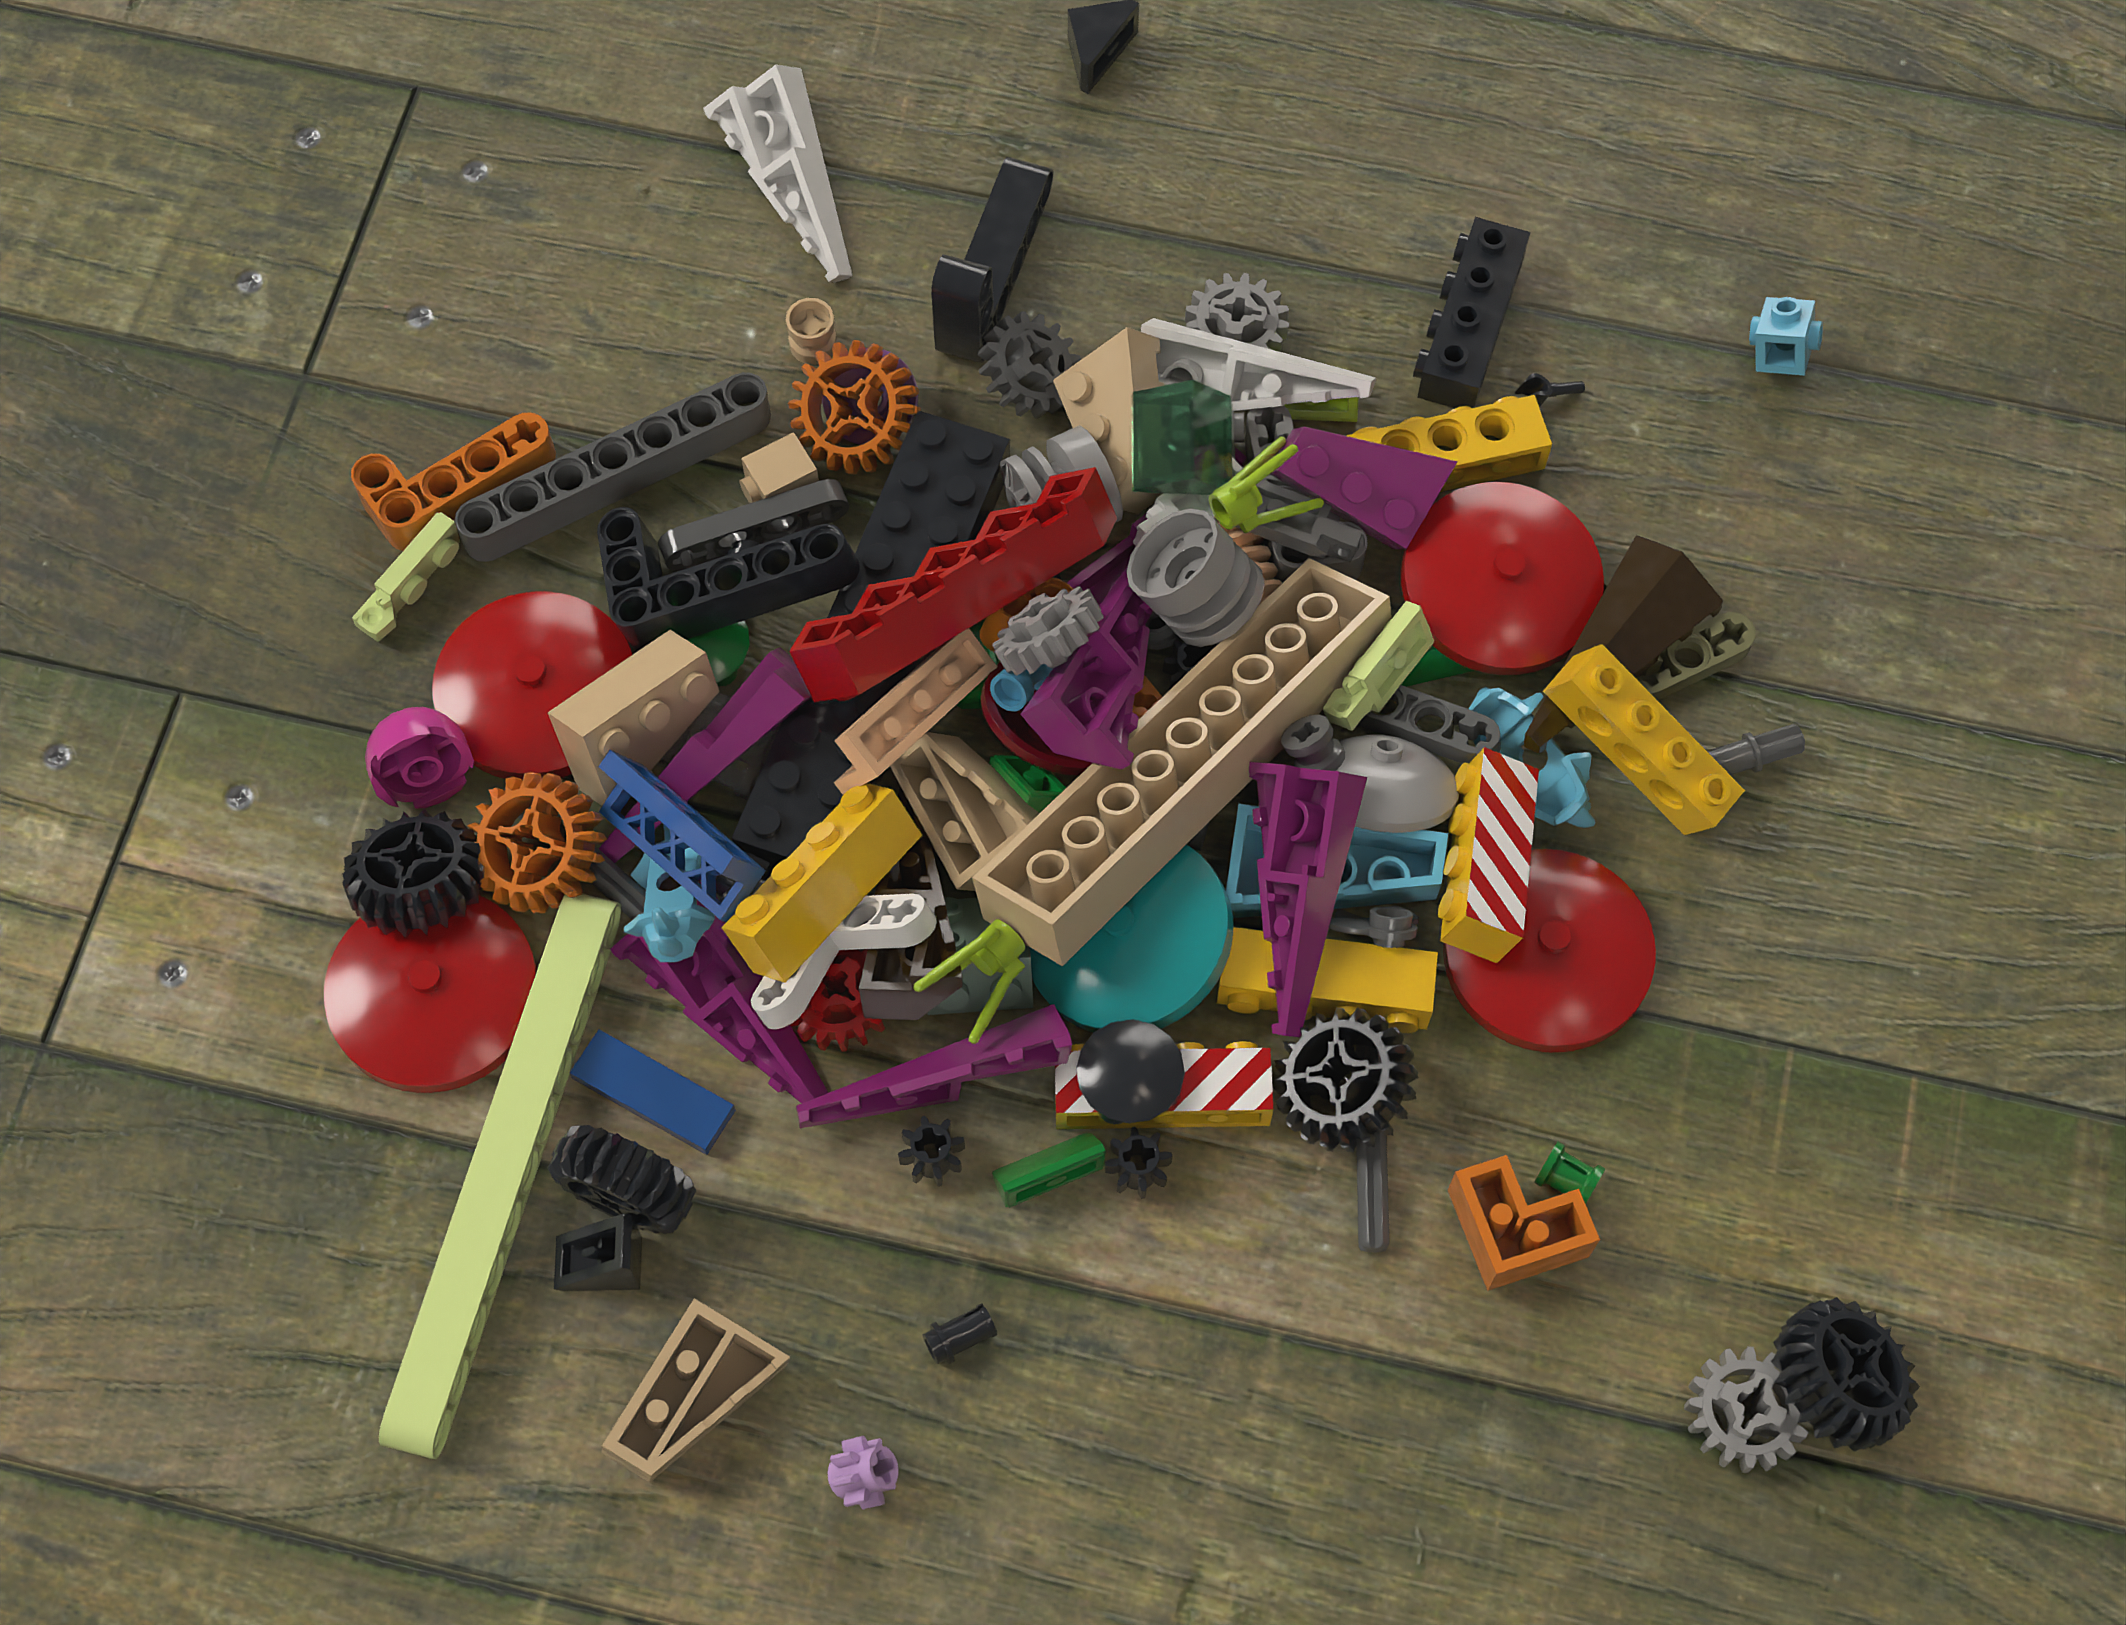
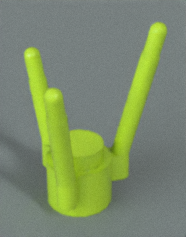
M1284 437L1277 438L1229 482L1209 495L1208 499L1211 510L1223 527L1230 530L1239 525L1246 534L1259 525L1321 508L1324 505L1323 499L1316 498L1257 514V507L1262 505L1263 500L1256 484L1298 452L1297 445L1292 444L1275 455L1286 444Z
M995 919L976 939L914 984V990L922 992L959 965L963 971L971 963H974L980 971L988 976H993L996 972L1003 973L969 1035V1042L976 1044L988 1027L1013 979L1025 968L1022 961L1018 959L1020 954L1026 949L1025 944L1008 924Z

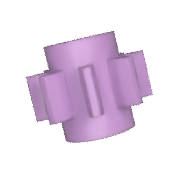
M863 1435L843 1440L842 1449L844 1453L830 1457L828 1481L832 1491L838 1497L844 1499V1506L846 1507L859 1504L862 1509H867L885 1504L883 1492L895 1489V1483L898 1478V1464L894 1454L890 1449L882 1446L880 1438L867 1441Z

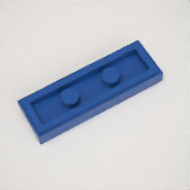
M598 1029L569 1072L573 1080L708 1155L736 1111L732 1103Z

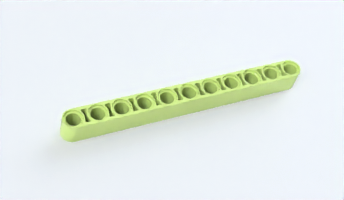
M585 894L574 898L564 895L383 1415L379 1431V1443L381 1446L431 1459H437L445 1446L570 1074L569 1072L572 1069L611 952L610 948L613 947L621 918V904L618 902Z

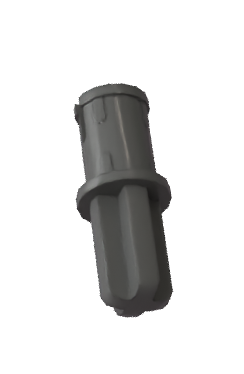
M1791 724L1753 736L1750 732L1742 735V740L1706 751L1730 775L1748 769L1759 772L1762 771L1764 764L1802 753L1805 750V739L1799 726Z

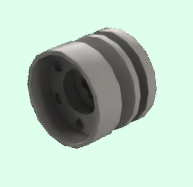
M1080 425L1047 440L1046 452L1048 461L1038 449L1030 447L1022 452V459L1017 455H1013L1000 462L1001 478L1010 508L1036 503L1050 476L1096 467L1117 516L1116 522L1122 520V501L1113 473L1097 442Z
M1192 508L1174 512L1157 522L1138 542L1130 556L1127 568L1128 583L1133 591L1156 614H1159V617L1186 644L1198 647L1217 644L1235 634L1252 617L1261 602L1265 585L1262 570L1233 542L1228 533L1206 511Z

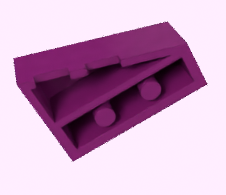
M1300 427L1292 429L1285 446L1280 450L1282 452L1288 446L1295 444L1298 446V452L1270 475L1307 497L1323 499L1324 503L1332 506L1330 510L1332 513L1347 522L1358 525L1365 533L1391 549H1407L1458 461L1313 428Z

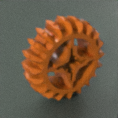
M859 340L852 341L848 352L844 344L837 342L833 344L832 348L833 359L826 352L819 350L815 354L819 367L815 368L805 363L801 368L803 373L809 377L806 383L800 381L792 383V388L802 392L801 400L793 399L788 403L790 409L801 411V416L794 418L790 424L793 429H806L798 440L805 448L813 446L810 458L814 461L820 462L827 457V469L838 471L844 465L847 474L856 475L861 463L866 472L872 473L877 468L876 456L884 464L890 465L894 462L889 448L893 447L900 450L903 444L900 436L902 432L907 433L911 425L906 423L908 415L915 416L918 410L921 411L919 406L908 404L907 401L916 397L919 394V389L913 385L902 386L909 380L912 373L905 367L895 370L899 362L897 355L889 353L883 357V347L874 343L866 351L864 343ZM865 368L872 370L865 380L860 378L853 386L848 388L834 381L839 375L852 369ZM883 385L887 390L889 399V411L886 421L880 416L877 408L878 401L883 394L881 389ZM824 395L828 398L832 407L831 415L825 423L828 426L827 429L823 425L821 416V405ZM841 395L858 400L857 406L861 409V413L869 420L851 415L853 410ZM861 427L872 431L876 435L869 442L857 447L846 448L838 444L844 435L849 437L856 429Z
M528 772L524 774L523 780L516 777L506 778L505 790L496 787L489 789L492 805L481 803L475 806L483 818L481 823L475 822L467 826L469 829H473L474 833H478L475 843H479L481 851L477 859L485 869V876L480 881L482 882L480 887L484 888V891L493 892L492 899L498 904L508 905L510 903L512 910L525 913L530 909L533 913L544 914L548 912L549 906L559 909L564 895L571 898L582 895L583 891L579 883L580 881L592 883L597 880L589 868L591 863L605 861L600 853L594 851L595 844H601L607 838L603 833L594 832L593 828L604 818L597 812L589 811L594 800L589 795L578 794L580 787L576 783L567 780L562 782L560 776L551 773L544 774L541 777V774ZM525 810L522 820L517 825L512 826L518 816ZM561 819L565 825L566 840L560 832ZM526 837L534 840L539 838V841L549 843L551 847L549 849L539 846L534 848L533 844L523 842L522 838ZM507 847L512 854L511 866L508 860ZM561 859L556 869L547 876L550 866L556 860Z

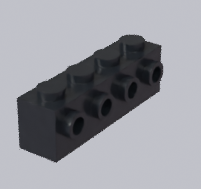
M1475 217L1470 234L1460 233L1453 255V261L1460 263L1456 273L1447 271L1439 298L1446 300L1443 311L1434 310L1426 335L1427 338L1434 339L1430 351L1421 348L1415 365L1413 377L1421 379L1417 398L1452 408L1461 406L1475 408L1525 257L1531 232Z

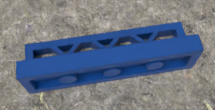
M609 750L598 767L612 778L617 785L598 812L719 920L727 922L735 914L737 906L750 895L766 870L643 764ZM632 796L640 803V814L626 818L620 812ZM661 821L670 829V841L656 845L655 822ZM691 848L701 856V868L688 872L685 871V849ZM723 875L736 881L722 902L716 898V876Z

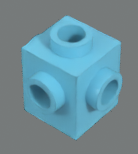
M1766 297L1761 316H1753L1750 326L1749 342L1750 345L1756 346V372L1805 376L1811 350H1820L1823 335V321H1815L1814 300H1800L1791 297Z

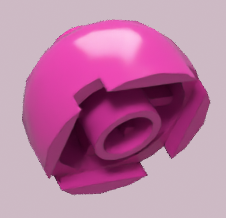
M427 707L406 708L390 714L379 722L369 737L365 754L366 769L376 796L388 805L398 808L397 801L413 802L415 809L428 808L448 800L466 784L467 781L464 774L469 769V766L473 768L474 763L464 733L458 724L442 712Z

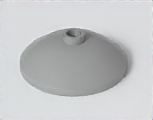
M1387 735L1354 736L1338 740L1345 751V760L1336 771L1368 777L1355 827L1379 832H1414L1436 826L1451 816L1459 798V793L1456 791L1455 775L1435 754L1407 740Z

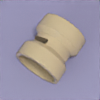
M805 298L792 304L786 314V327L792 355L798 361L812 365L818 364L815 354L819 350L826 352L832 357L833 344L837 343L831 307L818 298Z

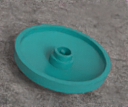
M1185 845L1063 966L1030 947L1032 979L1042 996L1050 1005H1055L1062 1017L1084 1030L1094 1033L1111 1022L1130 1019L1151 1023L1160 1029L1178 1021L1200 1004L1215 986L1225 968L1233 939V914L1227 892L1209 863L1194 849Z

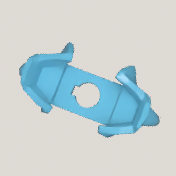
M1485 687L1478 691L1469 710L1488 716L1499 726L1501 738L1500 754L1523 762L1524 750L1521 746L1524 744L1525 733L1534 719L1532 711L1544 696L1539 692L1521 700L1501 688L1490 689ZM1478 735L1477 739L1473 740L1475 747L1480 741L1486 742V737ZM1551 738L1546 746L1547 763L1539 771L1535 817L1553 826L1568 822L1577 827H1592L1596 822L1588 812L1591 809V803L1588 802L1590 798L1585 785L1590 779L1589 770L1592 756L1589 752L1573 753L1566 756Z
M664 824L665 840L656 843V845L670 841V829ZM691 848L685 849V871L699 869L701 856ZM644 853L642 859L630 874L641 887L646 889L644 913L639 914L624 927V933L643 937L651 955L658 961L678 962L693 956L697 942L702 934L710 928L715 920V916L708 909L698 906L697 899L682 886L671 891L659 890L660 884L669 877V874Z

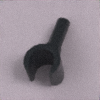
M1533 373L1525 379L1515 391V394L1535 395L1540 407L1548 397L1583 393L1585 391V384L1583 381L1550 383L1544 376Z

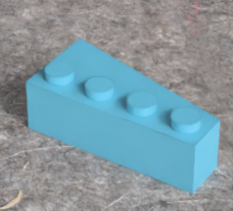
M1238 804L1226 886L1233 919L1262 916L1257 860L1264 858L1261 827L1253 823L1252 809L1259 806ZM1355 827L1334 909L1436 900L1442 885L1448 833L1429 830L1391 833Z

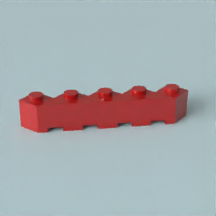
M1093 467L1050 476L1036 503L990 512L975 540L930 548L913 577L868 585L852 614L806 622L789 652L813 701L819 702L831 699L846 701L860 695L1103 547L1117 520V516L1097 468Z

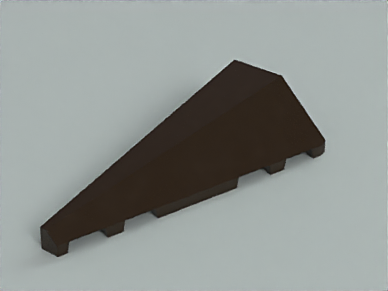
M1636 535L1563 667L1574 655L1603 644L1637 678L1655 664L1660 653L1675 641L1680 640L1683 642L1691 636L1694 627L1709 615L1715 617L1722 609L1723 599L1684 552ZM1548 696L1545 697L1524 738V748L1539 754L1546 749L1547 742L1565 727L1572 729L1576 726Z
M900 787L898 798L922 836L878 882L875 895L919 894L925 899L934 913L937 923L930 936L914 946L868 949L859 985L864 1018L918 1020L963 986V974L959 965L922 992L914 990V984L957 951L929 837L903 789Z

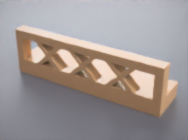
M969 628L939 646L834 740L852 763V766L834 782L843 795L852 787L862 786L880 776L983 681L990 672L997 668V665Z

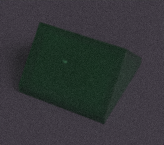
M1195 380L1132 393V492L1210 495L1214 490L1232 479V403L1230 395Z

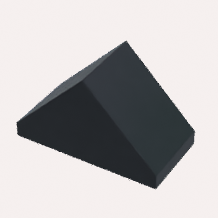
M1122 0L1068 9V42L1079 87L1082 92L1090 93L1137 35L1139 3L1135 0Z
M623 1213L556 1236L554 1290H640L642 1235L633 1216Z

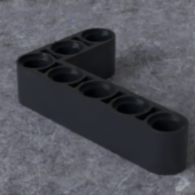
M1007 156L1000 168L965 259L945 254L940 257L931 287L936 351L979 363L985 361L978 356V351L987 344L983 339L984 336L1002 319L1051 191L1054 174L1052 168Z
M627 507L615 508L607 512L598 524L597 534L609 613L613 622L631 646L638 651L669 630L687 640L842 589L850 585L860 571L858 558L841 529L831 524L817 525L666 576L662 575L658 545L634 510Z

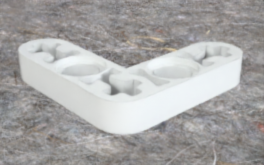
M919 894L865 896L786 983L764 976L752 996L751 1006L769 1029L784 1028L796 1021L804 1012L839 950L914 946L930 936L937 923L936 917L925 899Z

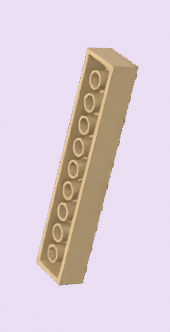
M1308 558L1256 608L1252 617L1235 634L1221 641L1138 720L1137 728L1129 734L1128 750L1134 753L1131 765L1120 770L1092 763L972 877L983 919L989 923H992L995 919L1005 922L1021 937L1024 944L1063 966L1253 779L1249 777L1250 762L1269 763L1284 748L1281 743L1282 735L1292 723L1309 715H1318L1323 710L1332 692L1343 687L1344 678L1348 676L1358 658L1364 655L1383 631L1385 624L1392 619L1390 597Z

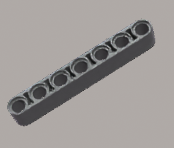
M743 372L735 374L467 501L460 506L455 516L456 527L466 553L477 561L488 562L495 560L766 429L771 419L765 382L753 373ZM745 402H755L750 406H740V404ZM703 422L711 423L710 425L705 427H696L698 424ZM667 443L664 447L652 448L656 444ZM615 464H624L618 469H607ZM570 485H580L574 490H563ZM535 506L530 511L518 512L523 507ZM490 527L484 533L474 534L479 528Z

